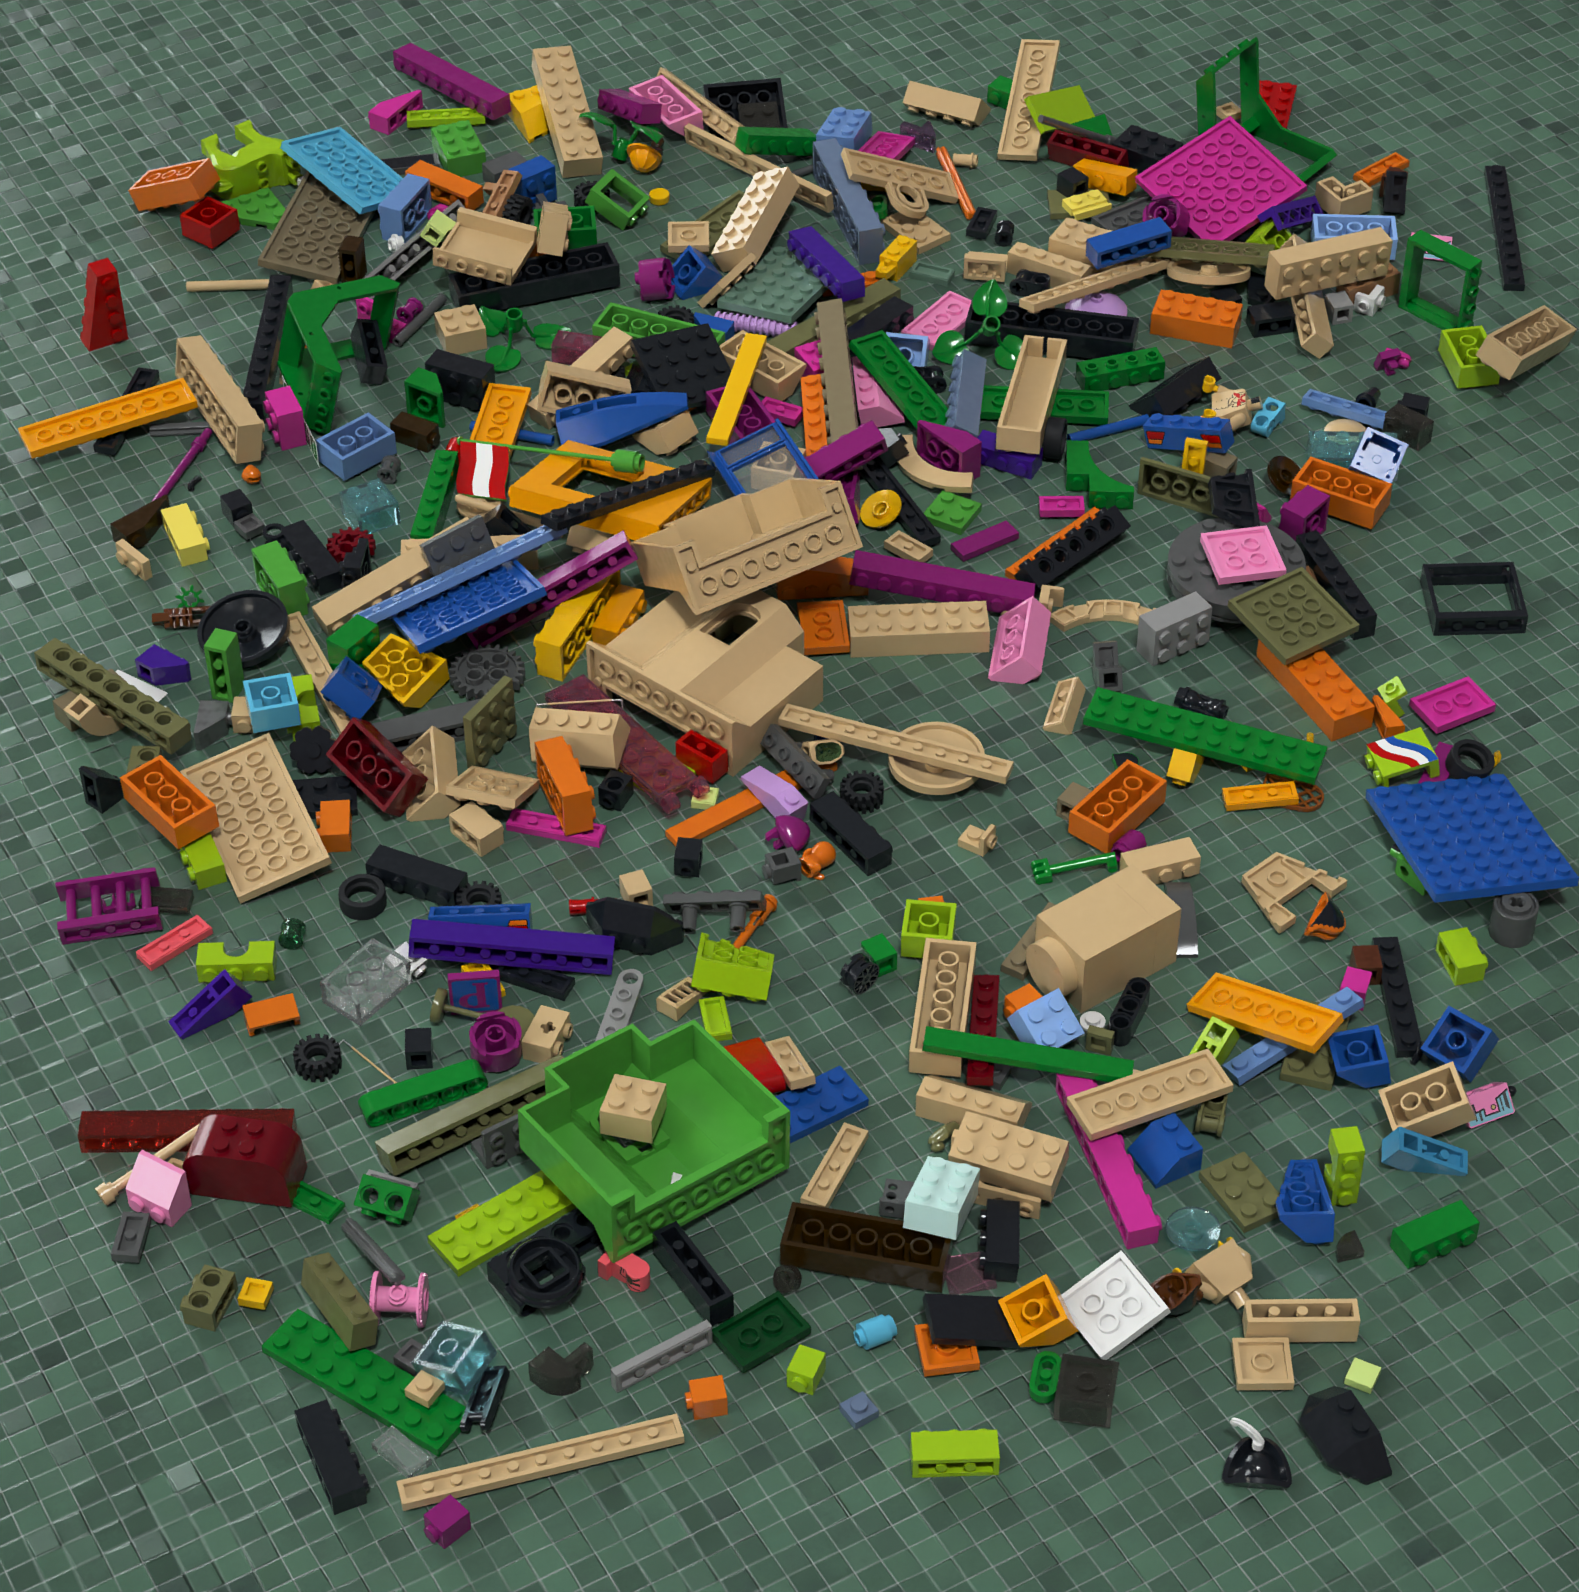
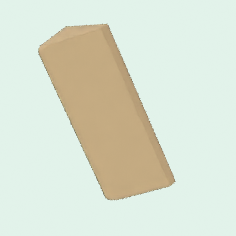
M1079 677L1058 681L1043 725L1044 731L1065 735L1072 734L1086 691Z

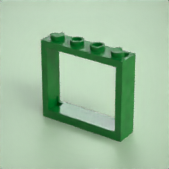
M1419 230L1407 240L1398 307L1442 330L1473 326L1476 297L1479 292V278L1482 274V260ZM1425 251L1466 271L1459 317L1418 297Z

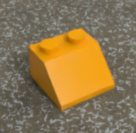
M1047 1274L998 1300L1020 1347L1055 1345L1078 1332L1058 1287Z

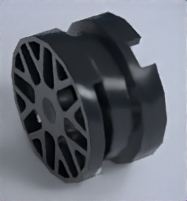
M858 953L850 958L852 961L848 965L844 964L840 972L842 976L840 981L844 985L849 986L853 992L861 994L870 989L875 983L879 974V967L876 963L869 962L867 956Z

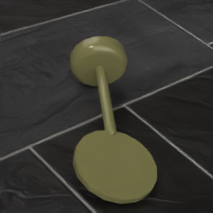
M438 987L431 1007L430 1022L440 1023L445 1011L478 1018L484 1013L447 1005L448 991ZM515 1005L506 1006L498 1010L504 1012L510 1018L514 1017L519 1022L523 1039L535 1015L529 1009Z

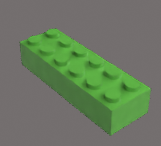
M610 302L592 325L593 345L613 327L632 336L633 339H638L697 325ZM711 328L720 346L725 342V332Z

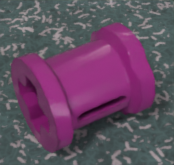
M409 298L404 307L402 306L397 309L398 319L409 324L414 316L423 310V305L417 298Z

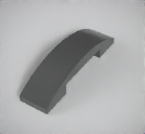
M1165 882V894L1181 908L1176 958H1198L1196 913L1190 882Z

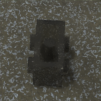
M1397 403L1385 413L1383 433L1409 444L1408 447L1419 452L1431 442L1434 421Z

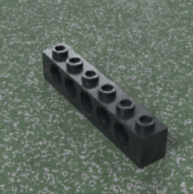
M1116 505L1108 510L1104 507L1095 514V519L1092 520L1089 517L1079 525L1080 529L1077 530L1074 527L1064 535L1066 537L1064 540L1058 538L1049 545V550L1046 551L1043 548L1034 555L1035 559L1033 561L1028 558L1018 566L1020 570L1014 577L1019 581L1035 583V595L1041 591L1042 585H1049L1120 537L1131 525Z
M579 1209L562 1216L557 1222L540 1229L535 1235L523 1242L517 1243L505 1253L492 1258L487 1263L488 1281L504 1297V1287L508 1286L507 1265L509 1258L519 1245L530 1239L538 1237L557 1238L570 1244L580 1257L602 1244L591 1221ZM549 1259L529 1270L538 1282L553 1274L549 1269Z

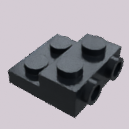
M359 538L357 547H353L352 552H346L344 561H340L339 574L343 575L341 589L372 572L368 538Z

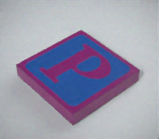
M499 970L447 974L451 1006L480 1013L498 1011L503 1008Z

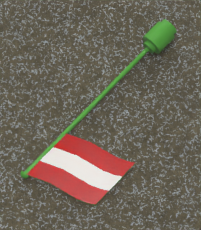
M460 436L457 438V443L460 445L461 459L456 478V489L458 494L468 497L507 502L506 483L510 468L509 449L610 461L615 471L634 474L643 471L645 456L638 451L617 449L611 457L469 440L463 439Z

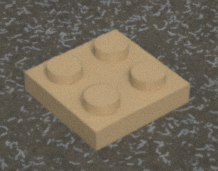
M709 221L668 222V253H682L688 245L700 252H709Z
M1288 1337L1232 1338L1231 1347L1237 1390H1294V1376Z

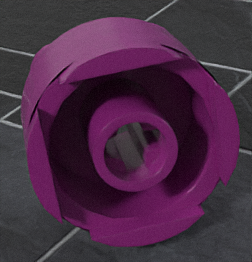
M1168 194L1157 195L1144 208L1143 222L1161 217L1172 230V237H1183L1187 234L1190 215L1187 208L1176 198Z
M661 257L640 260L638 263L639 272H635V282L637 285L640 284L641 300L654 301L673 298L675 285H671V278H675L670 259Z
M492 1011L480 1015L469 1031L472 1059L479 1062L485 1073L501 1072L517 1066L522 1055V1030L519 1022L514 1017L510 1018L500 1011Z

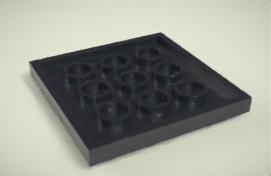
M708 323L633 339L630 342V347L652 392L687 393L688 407L693 408L706 405V391L724 387L727 384L731 369Z

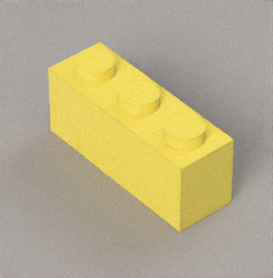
M187 503L162 509L163 527L181 566L184 567L208 560L207 551L210 550L208 539L204 537L201 524H197L196 514L194 511H190Z

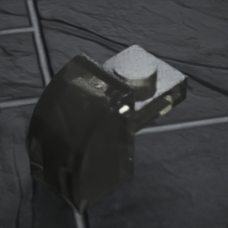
M584 1342L564 1359L548 1346L528 1363L530 1381L551 1395L565 1396L581 1389V1376L586 1375L594 1366L593 1349Z

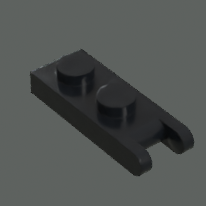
M506 1365L480 1368L460 1422L462 1432L469 1431L473 1422H480L481 1430L490 1429L510 1375Z

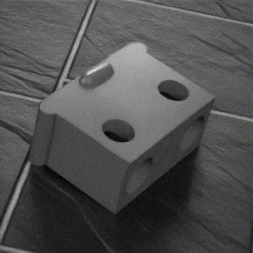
M886 1179L883 1197L879 1199V1214L881 1216L904 1219L905 1200L915 1182ZM891 1186H894V1187H896L897 1189L891 1190V1189H889V1188H890Z

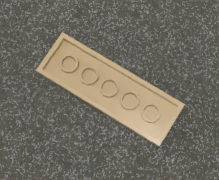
M1205 1049L1068 1096L1066 1104L1090 1141L1231 1093L1233 1092L1234 1085L1210 1050Z

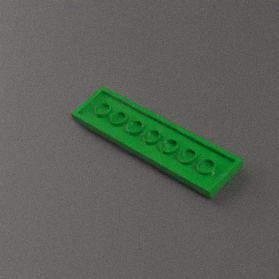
M299 1309L262 1345L264 1354L438 1457L461 1433L460 1422L466 1409L464 1405L443 1393L438 1396L429 1408L406 1397L404 1389L415 1378L414 1376L366 1348L349 1351L334 1329Z

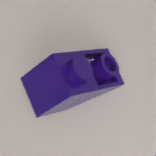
M155 644L135 659L138 677L155 686L184 683L191 680L189 662Z

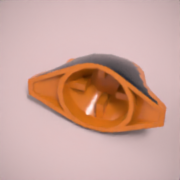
M1327 892L1321 896L1304 931V935L1316 936L1324 940H1334L1345 929L1346 920L1343 911L1337 907Z

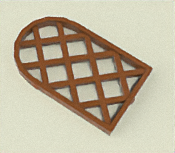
M1266 773L1263 784H1266L1267 780L1270 783L1294 781L1296 788L1301 786L1304 790L1298 793L1300 803L1276 807L1299 812H1312L1319 809L1324 803V793L1317 785ZM1316 791L1319 795L1314 797L1311 792ZM1308 794L1310 799L1304 801L1301 796ZM1314 801L1316 805L1310 807L1308 803Z

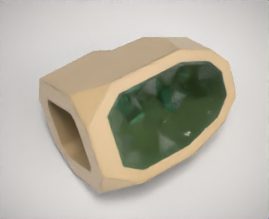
M834 739L806 741L802 743L801 747L817 765L834 763L841 759L845 753L843 745Z

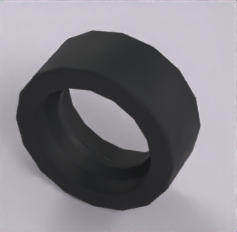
M1051 416L1048 418L1043 444L1044 458L1062 459L1067 437L1066 418Z
M1463 739L1453 745L1445 763L1448 772L1455 779H1467L1470 776H1477L1482 779L1490 775L1494 768L1495 760L1491 751L1484 744L1476 740ZM1459 755L1473 758L1482 769H1473L1466 766L1460 760Z
M357 874L343 881L339 887L340 909L344 915L351 919L369 920L375 918L384 911L387 905L385 885L382 880L374 875ZM359 892H371L377 895L367 902L358 903L349 900L352 895Z

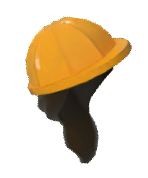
M661 139L657 144L652 140L651 146L642 143L629 144L627 146V154L630 157L633 168L644 173L656 169L662 161L663 149L661 147L664 144V139Z

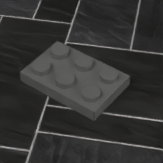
M479 514L419 545L432 577L495 548L483 517Z

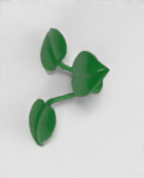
M584 112L579 116V118L587 117L613 129L612 144L615 147L611 156L622 161L627 160V146L634 142L640 131L650 137L656 144L664 137L660 133L661 130L659 128L630 120L632 127L636 128L631 138L628 140L620 137L617 140V125L614 124L613 120L595 112Z
M992 279L983 284L972 299L974 312L977 315H986L981 329L965 342L963 336L957 331L948 330L938 337L932 351V355L938 361L952 365L955 356L960 355L963 349L968 350L966 345L983 333L987 337L996 336L997 343L1000 345L994 352L997 364L1006 370L1015 369L1023 341L1015 335H1007L1003 342L1001 341L1000 332L998 331L1000 328L998 317L1007 309V298L996 280Z
M481 306L478 312L486 327V336L496 337L500 332L505 333L506 330H509L507 348L502 345H496L489 348L485 355L486 362L494 364V371L507 372L519 365L521 353L519 350L511 349L513 333L520 332L523 326L531 338H536V345L546 350L560 347L571 334L570 328L550 323L539 324L534 327L532 332L527 324V320L523 319V313L519 308H510L505 313Z

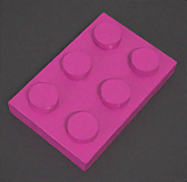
M1469 676L1413 697L1409 702V706L1436 734L1492 713L1496 708V704Z

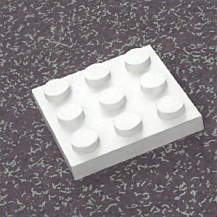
M1122 1250L1061 1295L1078 1331L1103 1363L1171 1313L1168 1306Z

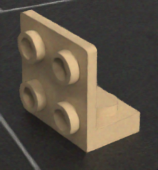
M969 251L968 254L965 253L963 278L986 281L995 279L996 282H1005L1008 255Z

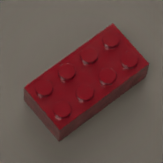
M356 717L350 720L326 753V756L384 813L401 817L428 780L370 722Z

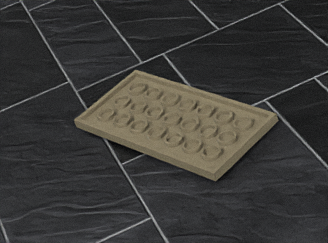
M307 171L258 258V266L308 279L338 284L341 278L338 249L346 235L362 237L376 210L364 214L357 213L350 205L342 201L339 196Z

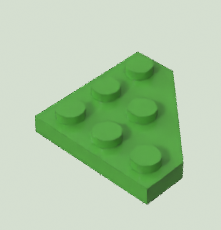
M269 187L249 194H243L230 200L221 201L237 209L241 225L256 227L257 224L266 225L267 229L270 230L276 228L286 210Z

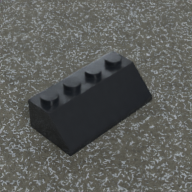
M1208 356L1182 368L1131 403L1129 407L1140 415L1148 414L1149 418L1152 414L1157 413L1173 416L1175 415L1174 411L1177 410L1179 412L1189 406L1187 402L1191 401L1192 403L1202 397V385L1205 376L1214 377L1216 382L1222 378Z

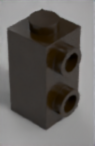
M403 411L390 422V429L395 432V440L398 443L429 453L440 442L439 426L437 423Z

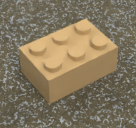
M543 201L537 236L538 253L562 257L563 251L567 252L569 239L568 232L566 231H570L572 225V215L568 211V205Z
M1453 1061L1378 1090L1392 1131L1400 1126L1432 1137L1476 1120L1464 1084Z

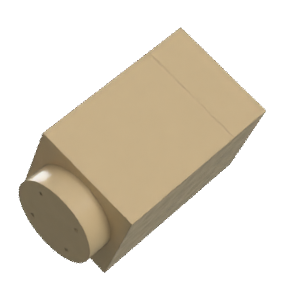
M1132 864L1037 915L1035 942L1026 949V963L1029 972L1038 988L1045 995L1059 988L1064 998L1080 1013H1083L1123 991L1130 979L1135 977L1145 979L1176 962L1181 908Z

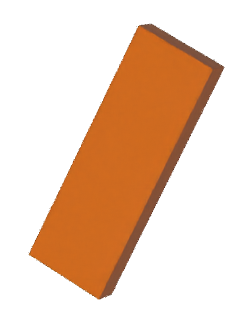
M1394 152L1354 173L1353 180L1356 182L1362 180L1371 187L1381 181L1382 175L1390 166L1403 170L1409 167L1410 161Z

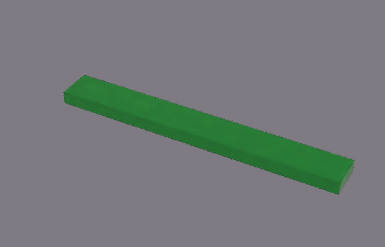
M926 1026L922 1049L925 1052L1112 1082L1132 1075L1134 1060L930 1026Z

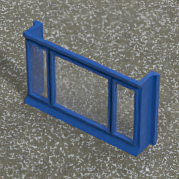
M778 418L775 419L776 422L716 452L707 451L711 462L710 465L716 467V471L718 470L734 496L741 493L752 494L789 478L819 479Z

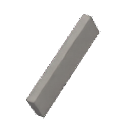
M706 1319L610 1369L611 1386L616 1393L711 1345L713 1343L712 1325Z

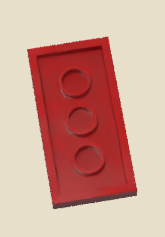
M1259 80L1260 95L1281 126L1287 129L1297 85Z

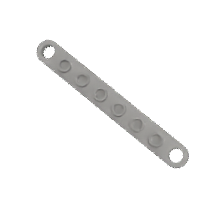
M626 969L619 974L595 1041L601 1040L631 1024L644 984L643 975L640 971ZM627 978L628 980H630V978L631 980H633L634 978V980L637 981L633 984L625 983V981H627Z

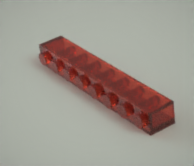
M294 1109L95 1110L81 1112L77 1136L81 1153L141 1152V1150L158 1152L194 1128L204 1117L218 1114L274 1121L292 1128L295 1132L297 1123ZM191 1143L177 1152H188Z

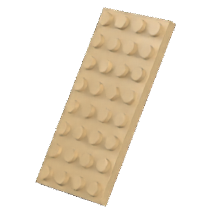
M270 733L180 771L184 777L216 805L219 827L210 831L240 904L332 864Z

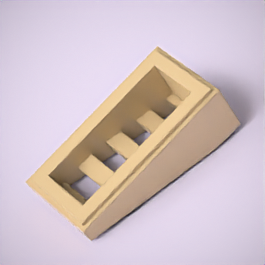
M687 977L663 992L656 999L657 1011L678 1021L707 992H701L697 989L694 991L689 988V986L691 987L692 978Z

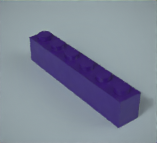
M812 226L789 231V240H787L789 251L816 278H819L834 295L842 298L843 302L865 297V278Z

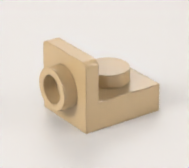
M1042 585L1039 602L1050 612H1052L1053 606L1063 607L1065 589L1063 587Z
M991 824L986 831L969 825L958 838V846L984 857L988 850L993 849L997 843L996 825Z

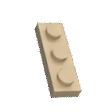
M790 1036L765 1042V1046L780 1066L785 1082L790 1090L803 1089L806 1086L816 1084L815 1074Z

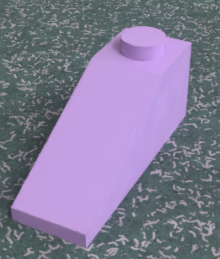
M760 765L741 776V781L775 818L780 815L794 816L802 820L805 818L809 802L792 784Z

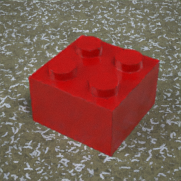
M206 196L180 214L182 235L212 249L240 230L237 209L209 196Z

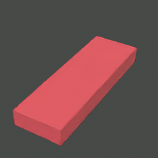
M195 915L137 950L136 957L150 971H153L212 935V927L199 915Z

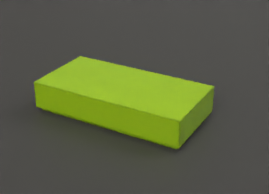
M724 996L699 999V1009L704 1029L717 1041L732 1040V1030Z

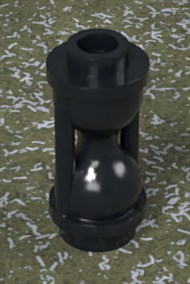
M1180 687L1174 700V705L1179 706L1181 709L1219 719H1225L1229 707L1226 706V700L1204 696L1195 690H1191L1190 687Z

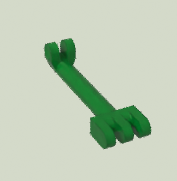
M1115 852L1049 865L1047 858L1031 862L1035 882L1038 885L1053 882L1052 874L1106 864L1110 873L1118 870Z

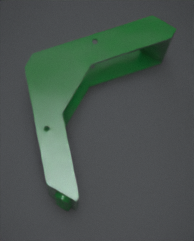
M1257 37L1251 41L1245 39L1237 45L1239 49L1235 47L1226 53L1227 58L1225 55L1215 62L1216 66L1214 64L1210 65L1203 71L1205 75L1196 81L1198 136L1217 124L1215 72L1239 55L1240 125L1254 136L1314 161L1297 175L1298 178L1305 182L1335 158L1337 154L1332 148L1281 126L1260 95L1259 40Z
M379 275L294 292L288 299L277 365L287 386L290 385L303 410V418L308 428L325 435L331 432L342 376V369L338 361L355 357L351 339L329 343L322 326L338 303L374 296L370 320H377L385 351L389 343L400 288L399 282Z

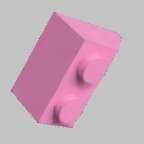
M141 1150L126 1186L128 1204L134 1211L150 1213V1217L154 1221L173 1227L192 1206L186 1172Z

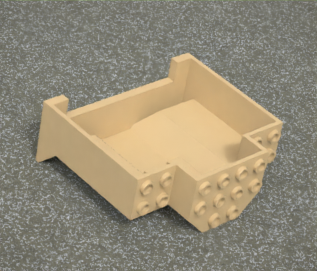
M789 478L752 494L741 493L662 525L663 530L631 542L638 556L636 562L644 585L679 591L695 615H699L863 547L841 481Z
M757 590L699 615L693 613L679 591H674L606 646L592 641L586 642L589 696L596 700L613 699L612 692L685 733L692 729L728 750V771L726 773L732 777L765 750L760 743L770 724H778V718L786 704L813 710L823 701V665L804 656V630L785 603L764 593L762 590ZM732 632L740 635L730 645L722 642ZM602 702V703L605 704V705H608L610 702ZM779 726L784 732L789 730V728Z

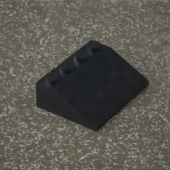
M781 78L703 84V96L743 126L788 128ZM708 126L709 133L723 138V136Z

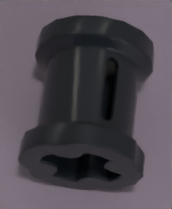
M1002 220L997 224L995 242L999 246H1009L1013 241L1014 224L1011 221Z

